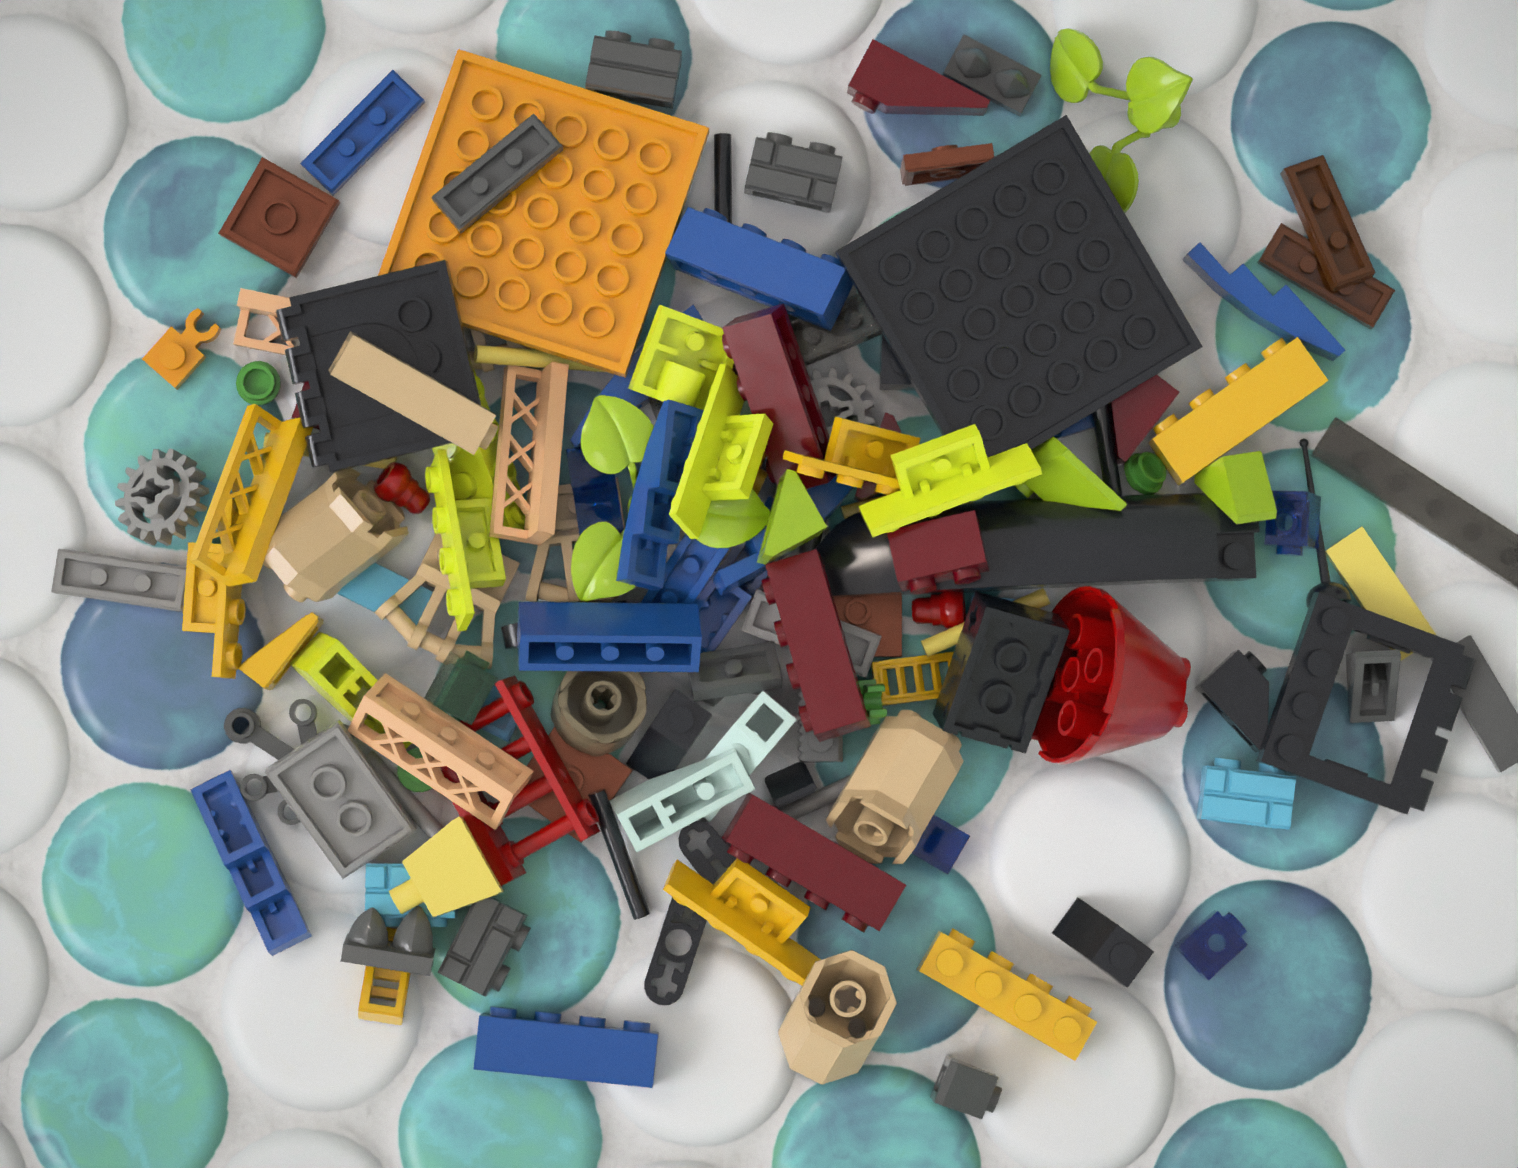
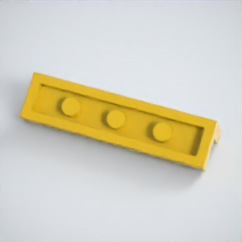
M257 404L247 406L189 561L229 587L257 581L271 538L275 533L307 446L305 437L311 435L313 427L303 428L300 417L280 421ZM257 422L270 430L266 445L261 449H258L253 434ZM249 459L254 477L251 485L244 488L239 468L242 461ZM234 498L239 517L236 524L229 527L224 508L227 500ZM220 537L225 553L221 565L207 556L212 540Z

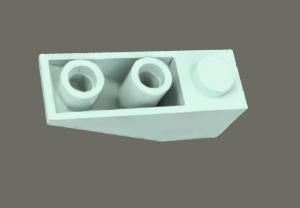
M762 691L705 759L735 749L746 772L750 776L797 719L767 693ZM722 807L706 815L704 818L710 822Z

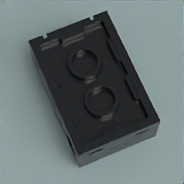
M975 591L932 713L941 729L955 735L959 731L963 737L1003 748H1008L1009 745L1011 750L1026 754L1070 629L1059 614Z

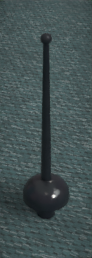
M1303 438L1299 444L1303 450L1321 581L1320 584L1314 586L1307 594L1306 605L1309 608L1314 592H1320L1348 603L1351 601L1348 589L1340 583L1330 581L1307 449L1309 442Z

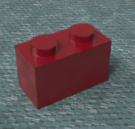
M975 510L903 526L894 532L887 533L897 581L902 591L910 590V593L914 595L924 594L937 589L936 583L954 579L955 584H968L981 579L980 573L990 571Z

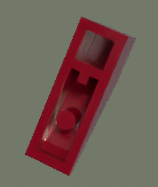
M872 39L847 89V94L853 96L851 102L858 108L871 114H875L878 109L885 114L984 116L990 103L989 99Z

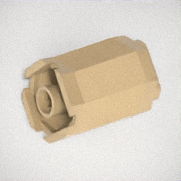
M352 468L336 471L322 486L281 515L275 533L271 538L263 565L276 573L283 581L286 593L298 602L302 603L307 598L314 602L333 598L343 586L395 548L409 534L407 526L400 528L399 525L405 519L403 510L393 502H385L377 497L373 489L375 481L370 480L366 485L357 481L356 479L361 473Z
M900 710L897 716H886L873 734L866 750L826 818L830 828L835 824L838 829L835 836L838 844L871 864H881L884 857H895L892 864H904L916 848L924 830L963 764L964 760L959 752L962 746L959 738L952 733L943 731L912 710Z
M854 950L815 961L778 1030L790 1069L821 1085L859 1072L878 1037L881 1036L897 1004L885 966Z

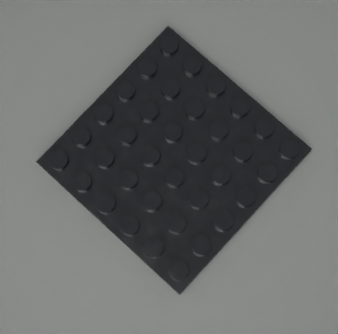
M1067 115L834 252L841 265L846 269L847 275L941 434L946 435L976 424L982 437L987 458L1025 443L1028 444L1030 449L1035 448L1203 347Z

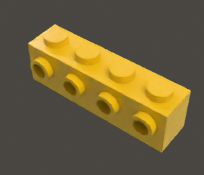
M1298 337L1288 344L1283 338H1280L1261 352L1265 360L1252 369H1250L1247 363L1243 364L1225 377L1229 385L1220 392L1214 394L1210 388L1188 403L1193 409L1190 413L1180 420L1173 413L1152 428L1157 436L1152 438L1148 444L1161 459L1178 486L1329 381Z
M952 928L948 936L938 931L917 968L918 971L1076 1061L1097 1024V1021L1088 1017L1092 1008L1071 996H1068L1065 1003L1051 996L1049 993L1053 988L1052 985L1031 973L1025 981L1010 972L1014 963L993 951L989 953L987 958L973 951L972 947L976 941Z

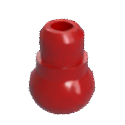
M400 462L390 463L378 476L373 486L374 492L379 499L385 502H393L398 507L403 506L412 514L422 513L431 500L429 493L421 488L419 482L411 476L407 466Z
M944 592L931 595V597L915 598L912 601V620L916 624L932 623L933 626H943L949 629L966 620L964 592Z

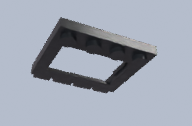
M1314 592L1256 761L1401 814L1408 815L1410 807L1425 811L1434 782L1421 777L1422 771L1426 770L1437 774L1448 739L1435 735L1437 727L1446 731H1452L1463 698L1450 693L1451 686L1466 690L1476 660L1462 655L1465 648L1464 645L1320 592ZM1352 630L1367 635L1366 639L1400 650L1406 654H1410L1411 651L1433 660L1391 785L1368 777V773L1329 759L1323 761L1309 755Z

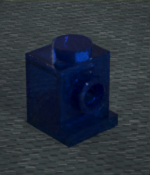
M1272 491L1277 514L1276 519L1266 520L1264 544L1275 547L1276 555L1299 557L1303 556V549H1318L1321 496L1307 491ZM1290 515L1293 519V524L1289 530L1285 531L1286 516Z
M1214 910L1174 946L1200 976L1209 981L1248 945L1241 938L1247 931L1232 913L1228 912L1225 916H1222L1219 911ZM1214 934H1219L1224 939V946L1219 951L1211 950L1208 945L1209 938Z

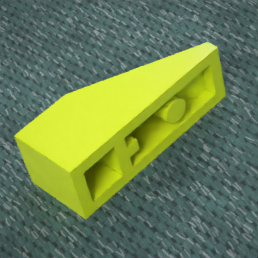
M320 631L289 663L323 698L350 722H352L364 695L378 681L338 639ZM368 714L364 724L379 734L386 733L382 723ZM410 741L403 742L405 749L412 744Z

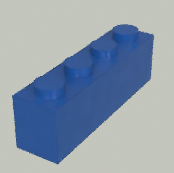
M690 207L687 208L665 252L675 270L769 307L784 303L787 314L831 331L853 287V283L839 259L827 254H822L820 258L808 254L803 246L789 239H782L781 243L767 238V234L751 224L744 223L742 227L727 222L728 219L715 210L704 208L703 212H700Z
M519 602L517 626L519 671L699 672L702 634L698 604Z
M494 1006L490 1007V1014L479 1015L474 1070L653 1088L659 1032L650 1031L651 1023L624 1020L623 1028L606 1027V1018L579 1016V1024L561 1022L562 1014L535 1011L534 1019L516 1017L517 1009Z

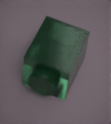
M466 650L463 657L450 651L424 698L434 706L472 725L497 677L486 670L490 663L472 652Z

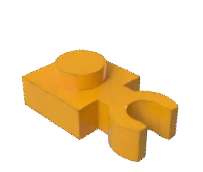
M198 308L188 315L185 323L186 329L182 334L171 326L142 358L143 361L177 390L206 358L197 348L202 343L214 341L221 332V328L217 324L211 326L209 331L205 333L197 331L196 324L204 315Z

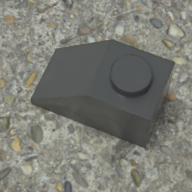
M946 1055L930 1098L937 1104L982 1119L985 1111L994 1112L1002 1088L996 1086L999 1077L995 1074Z

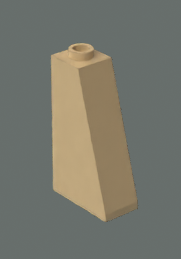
M351 331L329 368L330 375L473 455L478 447L486 450L498 430V426L492 423L496 417L493 412Z

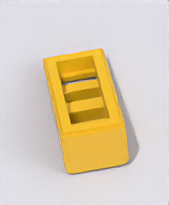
M313 612L305 615L245 660L238 669L264 689L273 690L291 667L289 663L311 641L324 624V620Z
M954 651L938 653L930 657L922 655L872 662L873 679H876L877 684L883 683L885 685V691L881 695L882 706L938 699L942 688L939 663L947 662L949 668ZM930 664L933 690L925 691L921 665ZM906 667H913L916 692L907 693L904 671ZM895 669L898 686L897 695H890L887 670Z
M386 927L388 941H393L397 929ZM366 966L358 1008V1018L402 1025L411 973ZM376 979L399 983V987L397 990L373 986V981ZM378 998L396 1001V1005L391 1007L371 1004L370 999Z

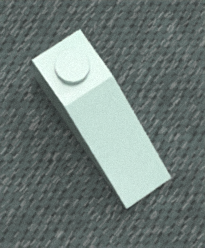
M733 749L649 779L609 800L637 853L755 790V787L737 752Z

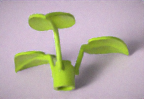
M1061 29L1055 37L1050 60L1051 82L1056 93L1063 100L1070 103L1084 101L1089 93V89L1096 94L1130 101L1127 111L1128 119L1138 130L1115 142L1112 150L1104 145L1095 146L1089 153L1123 212L1126 213L1136 197L1139 179L1135 163L1129 155L1121 153L1125 146L1140 138H1149L1151 133H1156L1166 128H1173L1178 124L1181 117L1180 105L1189 90L1193 78L1177 71L1158 58L1143 57L1132 65L1126 80V91L1100 86L1095 80L1102 72L1103 60L1096 44L1086 34L1076 29Z
M599 395L594 398L582 429V453L592 468L604 474H617L627 466L634 490L638 476L635 463L642 462L654 426L649 418L633 404L617 397ZM753 488L749 499L711 501L699 539L696 540L703 545L718 549L742 544L756 536L767 525L770 511ZM632 496L630 497V499H629L628 502H627V506H626L627 515H628V512H629V508H630V503H631ZM597 522L585 529L579 536L574 546L571 560V577L579 600L586 602L616 597L635 588L634 585L616 581L624 530L620 534L612 524Z

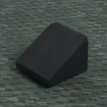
M797 762L765 778L768 791L775 806L778 808L811 795L817 789L804 762Z

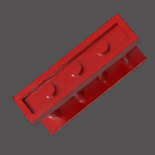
M515 675L495 683L501 695L500 698L459 722L477 732L506 714L511 713L523 736L504 746L501 750L516 760L532 752L544 773V776L526 785L514 798L504 818L554 791L566 815L515 843L514 841H509L501 827L503 821L495 830L452 802L459 816L465 820L501 886L526 874L523 867L524 858L572 831H576L580 841L601 832L596 824L599 822V817L594 806L588 799L583 800L532 707L534 698L530 689L523 681H518ZM448 766L440 767L446 779L452 783L460 782L454 770ZM477 791L481 802L496 810L500 801L496 803L488 802L483 792Z

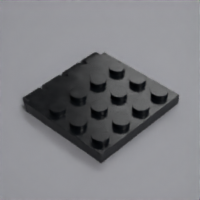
M446 260L289 297L291 306L276 310L282 341L299 339L300 346L285 349L292 384L297 385L309 382L310 389L295 393L302 427L309 428L319 425L321 432L305 437L312 467L328 464L330 472H336L453 444L330 375L329 368L350 331L481 405L448 261Z

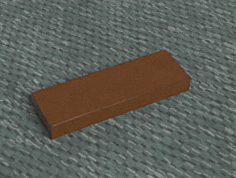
M1324 155L1284 168L1280 173L1332 292L1372 278L1376 272Z
M1282 223L1278 226L1257 262L1369 329L1374 328L1395 292V289L1374 277L1332 292L1310 240Z

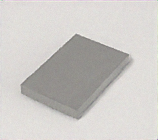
M340 719L265 770V774L342 879L416 831L417 826Z

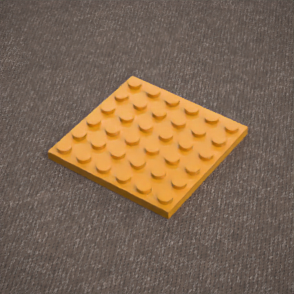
M458 49L378 276L446 260L448 261L460 317L464 327L626 378L667 259L665 252L676 232L710 133L709 127ZM532 114H535L559 141L563 151L463 233H460L436 206L431 197Z

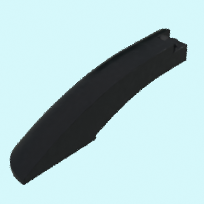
M1205 493L1118 495L1127 504L1121 511L1043 501L1041 498L975 501L961 504L945 510L939 515L926 517L908 525L973 510L976 512L990 571L980 573L981 579L978 581L959 585L955 584L953 579L936 583L937 589L924 593L941 594L944 592L975 593V591L1250 580L1256 578L1254 533L1260 532L1259 521L1236 524ZM861 512L853 514L835 525L815 548L822 557L833 597L914 595L910 593V590L902 591L898 584L887 533L872 537Z

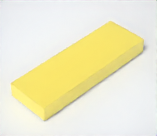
M1363 526L1325 551L1327 558L1361 608L1436 635ZM1400 651L1401 661L1413 652L1410 651V654H1406Z

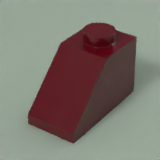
M1158 375L1153 376L1108 403L1117 462L1121 466L1128 460L1180 393Z

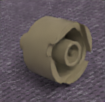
M567 671L552 701L550 716L557 732L571 747L591 756L599 757L620 749L632 738L645 717L647 698L644 680L639 672ZM601 700L606 704V707L599 710L593 706V703L596 704Z

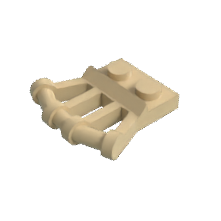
M618 477L559 485L555 534L537 547L526 592V601L537 602L538 599L549 602H583L576 595L571 577L573 543L577 542L585 529L597 522L612 524L620 534L624 530L625 523ZM561 545L567 587L542 582L550 547ZM619 596L595 599L586 602L591 603L601 601V603H612V600Z
M435 534L415 576L385 601L374 613L382 621L386 618L406 639L408 647L415 650L421 647L437 655L435 660L443 664L446 661L477 663L480 668L491 669L495 614L520 563L502 555L506 575L504 585L500 587L471 589L473 606L483 611L481 646L455 644L461 632L457 631L456 619H454L445 639L427 631L444 594L450 589L448 575L441 573L439 564L440 548H443L441 534ZM425 583L435 589L416 625L399 606Z

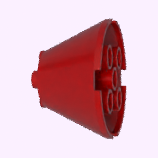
M1082 586L1066 594L1051 611L1059 614L1070 629L1031 738L1038 740L1042 749L1038 754L1048 762L1066 765L1164 737L1173 727H1181L1186 721L1188 706L1184 700L1187 680L1191 671L1190 661L1187 658L1180 657L1106 591L1091 586Z

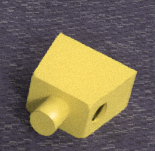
M461 816L452 820L402 861L411 879L389 890V894L401 914L424 902L432 917L443 915L504 892L465 820Z

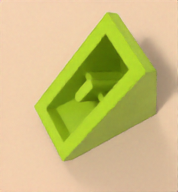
M1261 451L1222 456L1195 475L1194 483L1236 524L1276 519L1277 509Z
M787 469L779 478L757 563L768 564L819 536L827 528L796 471Z

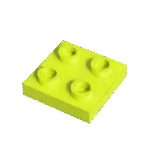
M659 305L628 389L662 402L672 400L704 410L719 364H728L731 369L734 365L733 359L726 355L723 348V329Z

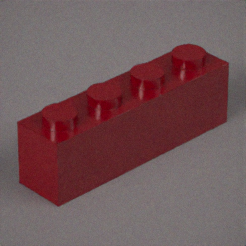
M784 303L735 317L722 328L724 332L722 335L723 348L726 355L734 361L738 373L737 388L740 396L744 401H748L752 414H766L773 422L765 448L767 456L766 471L770 481L777 486L779 478L787 469L797 471L798 467L797 463L783 459L785 450L824 460L830 439ZM824 471L823 479L797 473L806 489L829 483L837 475L836 473Z
M814 549L765 564L769 578L762 579L761 582L768 604H777L781 620L773 623L781 648L789 646L793 662L786 664V669L793 690L799 688L802 690L806 705L799 706L798 709L805 732L813 731L816 738L821 742L871 727L823 560L818 550Z
M751 793L746 795L721 838L731 844L727 853L749 865L754 858L769 866L765 875L787 888L793 880L807 889L803 896L804 898L824 910H827L830 903L845 911L841 920L865 933L868 926L880 932L906 887V884Z

